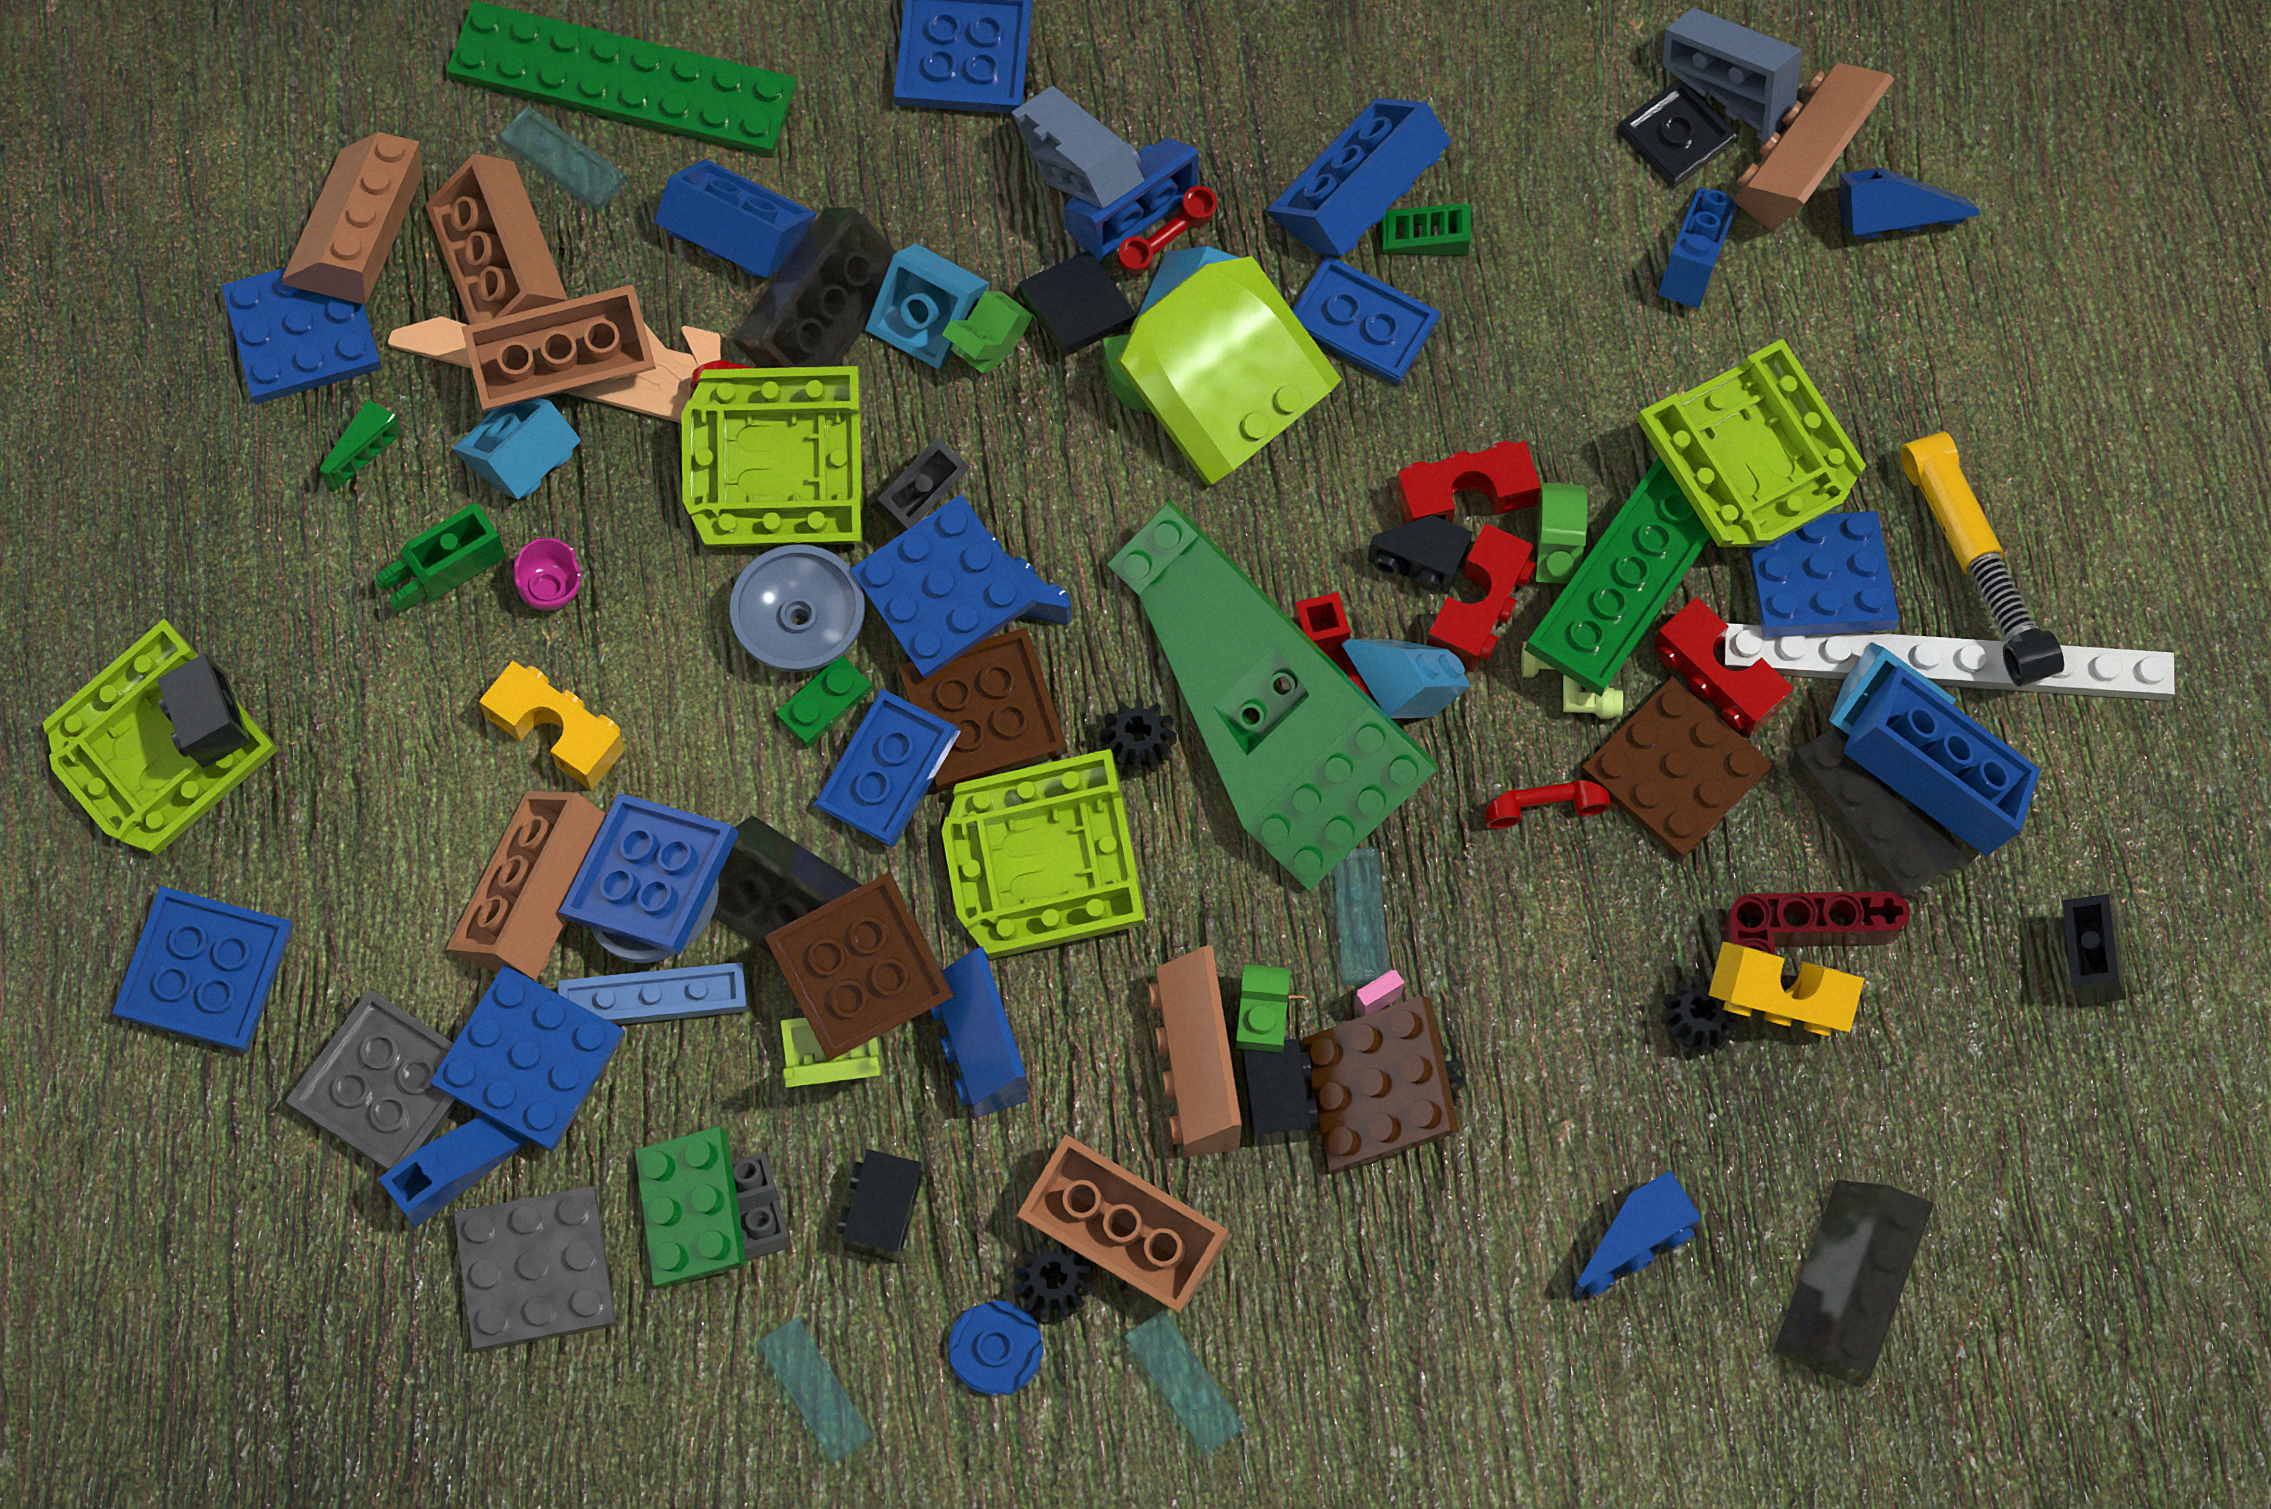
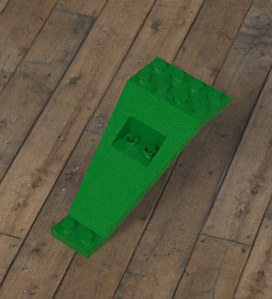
M1171 500L1107 563L1139 595L1243 828L1309 891L1437 770L1438 764L1382 711ZM1280 677L1288 679L1291 688L1287 690L1280 689L1276 685V679ZM1245 709H1256L1260 714V718L1257 720L1249 719L1245 715Z

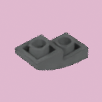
M766 1151L732 1161L746 1260L792 1247Z

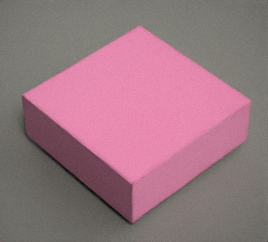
M1390 970L1359 989L1356 994L1354 1008L1360 1017L1377 1012L1400 998L1404 981L1396 970Z

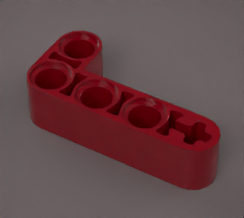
M1888 891L1746 894L1737 898L1731 906L1725 920V942L1764 951L1775 955V947L1887 945L1896 941L1910 918V908L1904 897ZM1833 912L1844 914L1849 919L1850 925L1839 926L1830 919L1829 914ZM1744 913L1750 914L1756 918L1759 926L1754 928L1745 927L1739 922L1737 916ZM1786 913L1799 915L1804 921V926L1794 927L1789 925L1783 915ZM1879 913H1885V917L1878 915ZM1886 919H1887L1888 921H1893V923H1892V924H1887V923H1886Z

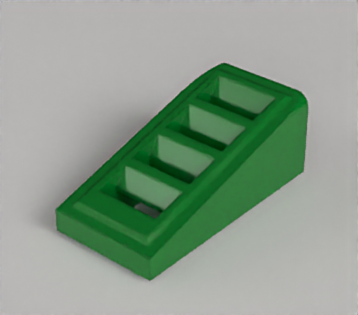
M1446 204L1388 210L1382 219V253L1468 256L1471 242V204ZM1396 224H1404V239H1396ZM1413 225H1421V237L1413 238ZM1431 225H1439V235L1431 236ZM1449 226H1457V233L1449 234Z
M370 400L364 403L320 466V472L328 489L335 492L400 436L403 431L398 417L394 413Z

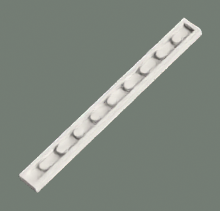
M1726 623L1729 628L1723 641V667L1731 671L1748 669L1762 657L1780 675L1845 679L1872 642L1886 648L1938 686L2171 701L2175 694L2174 653L2060 645L2064 657V671L2019 687L2013 683L2003 660L2004 641L1866 632L1763 638L1762 629L1759 625Z

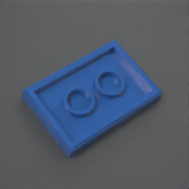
M1328 254L1292 310L1318 346L1398 387L1441 317L1440 311Z
M881 688L814 806L852 828L894 848L961 731L953 724Z

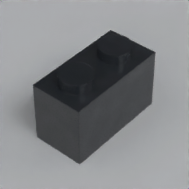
M938 436L870 506L901 535L914 526L970 467Z
M205 653L157 679L163 697L159 699V704L165 716L174 725L175 732L171 734V738L183 757L190 756L200 766L205 768L251 743L226 673Z
M2104 894L2062 900L2071 984L2079 1005L2126 1000L2117 914L2110 895Z
M1298 1039L1284 1040L1283 1053L1242 1049L1241 1059L1253 1147L1309 1141L1311 1126L1318 1125L1315 1097L1307 1098L1304 1082L1312 1080L1309 1053H1300Z
M869 1149L866 1151L863 1163L856 1161L849 1184V1189L855 1190L851 1207L843 1206L837 1225V1234L843 1235L842 1241L845 1250L900 1263L924 1176L922 1162Z

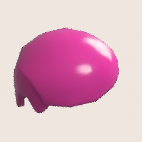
M537 538L522 547L515 560L513 579L516 590L523 602L528 603L530 607L537 610H559L575 599L581 586L582 573L576 560L575 551L571 546L556 538Z

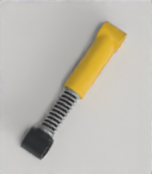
M1941 431L1902 444L1900 447V457L1907 478L1914 486L1919 485L1963 573L1971 575V578L1974 579V584L1977 585V590L1981 592V597L1984 598V603L1991 612L1994 623L1998 625L1997 628L2001 631V636L2005 642L2003 646V660L2013 683L2021 687L2062 673L2065 664L2059 642L2051 631L2038 629L2035 626V622L2031 621L2032 616L2028 614L2029 609L2024 608L2025 602L2021 601L2022 596L2018 595V589L2014 588L2015 583L2011 582L2012 576L2007 575L2008 570L2004 568L2005 563L2000 562L2004 557V551L1960 469L1959 455L1951 436L1946 431Z

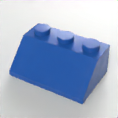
M1169 138L1163 139L1155 146L1152 144L1145 146L1138 152L1141 159V165L1138 167L1145 181L1104 209L1073 196L1068 201L1066 207H1064L1065 229L1085 252L1090 250L1098 262L1102 261L1118 250L1120 244L1125 239L1138 236L1182 205L1186 191L1191 187L1198 186L1199 152L1194 146Z
M705 159L669 176L654 223L668 229L667 233L678 240L692 241L704 247V251L712 257L729 259L741 265L742 270L751 276L767 278L785 268L815 221L817 213Z
M983 947L972 950L942 970L955 996L930 1009L934 1022L943 1021L947 1035L940 1037L942 1049L948 1064L957 1063L961 1078L954 1080L955 1088L961 1106L970 1105L974 1118L1028 1102L1026 1074Z

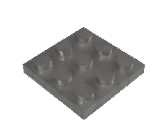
M369 989L285 1102L290 1108L386 1171H389L415 1150L428 1144L459 1103L432 1088L430 1081L454 1043Z
M594 1186L454 1212L472 1347L475 1353L617 1326L597 1193Z

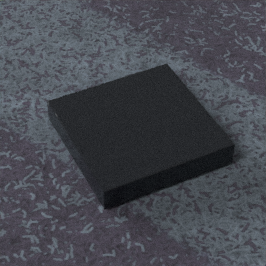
M1681 79L1675 81L1629 115L1617 127V132L1672 189H1675L1734 145L1738 138V134L1714 109Z
M1090 250L1018 282L1016 289L1017 293L1063 355L1133 324L1137 313Z

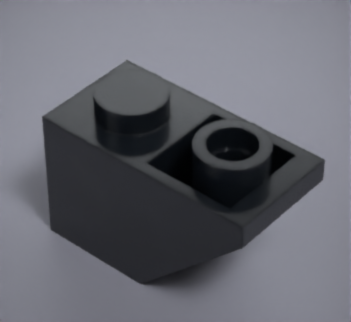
M1430 515L1374 535L1370 542L1367 561L1373 563L1378 570L1386 574H1401L1411 578L1425 590L1432 592L1441 590L1449 594L1470 549L1473 531Z

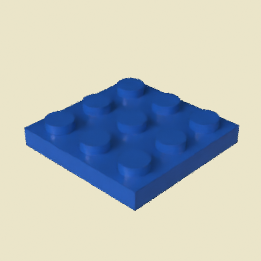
M905 0L894 93L895 105L1011 113L1023 105L1033 0Z
M287 267L221 285L254 404L381 370L382 366L364 304L283 285L282 278Z
M962 494L850 569L925 680L1037 604Z
M1877 511L1827 514L1767 547H1747L1763 638L1897 630L1899 615Z
M618 793L559 913L568 921L680 955L739 832L733 825Z
M160 886L112 1014L120 1020L248 1054L294 925L291 920Z
M503 965L430 1081V1084L437 1091L553 1153L626 1034L621 1027Z

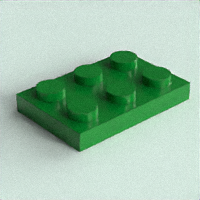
M718 1126L636 1149L635 1155L653 1285L663 1289L747 1266L727 1130Z

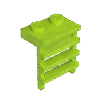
M806 1017L781 1020L786 1067L783 1069L786 1088L881 1075L877 1037L828 1061Z

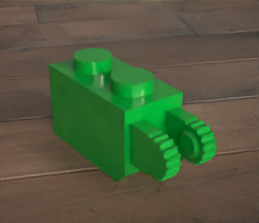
M474 502L408 541L400 550L403 558L380 571L376 575L375 582L381 590H385L413 576L414 581L390 596V605L395 611H400L408 608L410 605H414L427 597L429 602L434 601L506 558V554L499 534L477 502Z

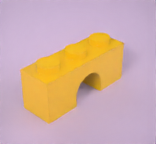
M512 661L479 701L485 718L520 742L531 729L540 724L551 723L560 726L563 729V734L550 750L554 763L561 771L592 791L625 751L619 734L621 729L605 715L599 714L596 718L584 709L585 704L572 692L564 690L560 693L548 685L550 683L549 679L537 668L529 665L525 669L515 661Z
M1722 942L1708 995L1724 1000V1010L1751 1017L1753 1008L1765 1011L1764 1020L1785 1026H1791L1793 1018L1805 1021L1804 1030L1826 1036L1831 1035L1832 1028L1846 1032L1851 1031L1865 978L1802 961L1796 982L1791 988L1784 991L1780 978L1785 958L1741 945Z

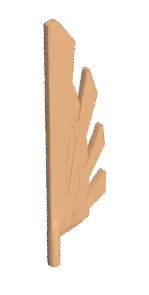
M440 316L395 329L391 332L388 339V346L393 349L472 369L461 328L467 325ZM644 323L656 369L562 393L682 423V412L688 400H691L695 392L690 387L692 372L705 363L721 360L720 335L710 331L683 326L682 334L690 348L691 355L666 349Z

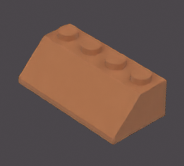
M1839 62L1826 74L1819 70L1804 88V91L1809 95L1803 104L1797 100L1781 121L1787 126L1779 135L1776 131L1773 132L1760 148L1759 152L1764 155L1763 159L1758 165L1752 162L1736 183L1741 186V189L1732 201L1771 232L1777 229L1806 203L1895 78L1888 73Z
M376 132L340 150L283 275V285L367 304L423 176L419 141Z
M474 153L425 204L470 325L568 301L515 162Z
M634 284L461 327L483 412L656 369Z
M526 791L445 950L496 973H499L503 965L536 981L538 975L548 965L549 953L558 935L568 925L569 921L559 911L608 814L576 792Z
M1204 946L1156 967V983L1148 984L1152 1011H1161L1163 1027L1155 1028L1158 1054H1167L1170 1071L1162 1072L1166 1100H1175L1177 1116L1169 1117L1173 1145H1182L1183 1158L1239 1150L1242 1126L1213 946Z
M1067 1134L1064 1135L1017 1214V1217L1178 1313L1183 1311L1207 1279L1232 1237L1226 1228Z

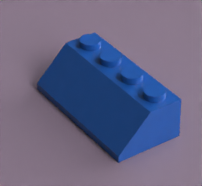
M1375 98L1266 211L1272 219L1316 253L1342 256L1356 247L1358 238L1370 226L1382 220L1386 214L1385 210L1398 197L1403 196L1413 187V181L1425 169L1433 166L1440 159V153L1452 141L1427 102Z
M1899 665L1892 670L1854 722L1843 752L1985 856H1988L2021 832L2041 770Z

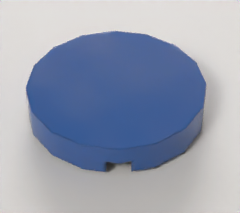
M1001 1300L989 1301V1303L976 1305L965 1311L954 1324L948 1343L950 1363L959 1381L973 1392L988 1397L1010 1396L1027 1387L1039 1372L1044 1355L1042 1334L1034 1318L1020 1306Z

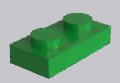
M842 655L776 712V718L808 749L873 691L872 683Z

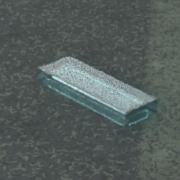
M528 105L500 134L502 143L598 211L627 182L625 173Z
M1378 848L1353 849L1333 868L1343 985L1369 984L1389 972Z
M1165 1310L1125 1335V1341L1205 1457L1245 1430L1244 1424Z
M796 1317L757 1342L832 1464L837 1463L874 1439L799 1317Z

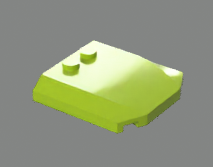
M1253 256L1206 264L1199 267L1135 318L1129 331L1131 335L1127 344L1115 362L1206 486L1216 483L1238 468L1329 394L1342 380Z
M1783 338L1747 356L1742 364L1680 396L1675 393L1640 411L1636 417L1641 428L1718 547H1767L1837 510L1866 467L1863 459Z
M859 367L703 370L699 377L700 382L691 400H688L682 412V501L706 547L862 544V420Z
M165 619L161 620L42 722L44 732L49 737L52 753L49 755L52 770L105 834L115 840L154 855H158L278 751V748L235 698L251 743L205 768L200 766L192 757H183L179 753L171 738V734L175 732L174 725L165 716L159 704V699L163 697L157 679L199 655Z
M1111 749L955 785L953 791L954 801L949 817H945L941 832L956 915L978 945L983 947L989 959L1147 924L1145 905L1120 779Z

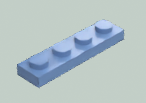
M743 962L558 980L559 995L615 1025L748 1012Z

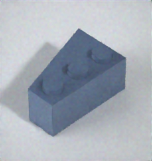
M1693 7L1665 29L1662 66L1703 97L1709 93L1727 107L1725 113L1735 121L1740 117L1759 132L1756 137L1765 143L1773 132L1776 131L1780 134L1787 126L1781 120L1797 100L1802 49Z
M1050 86L1011 112L1047 185L1104 209L1145 181L1138 167L1141 165V159L1134 147L1129 143H1125L1055 86Z

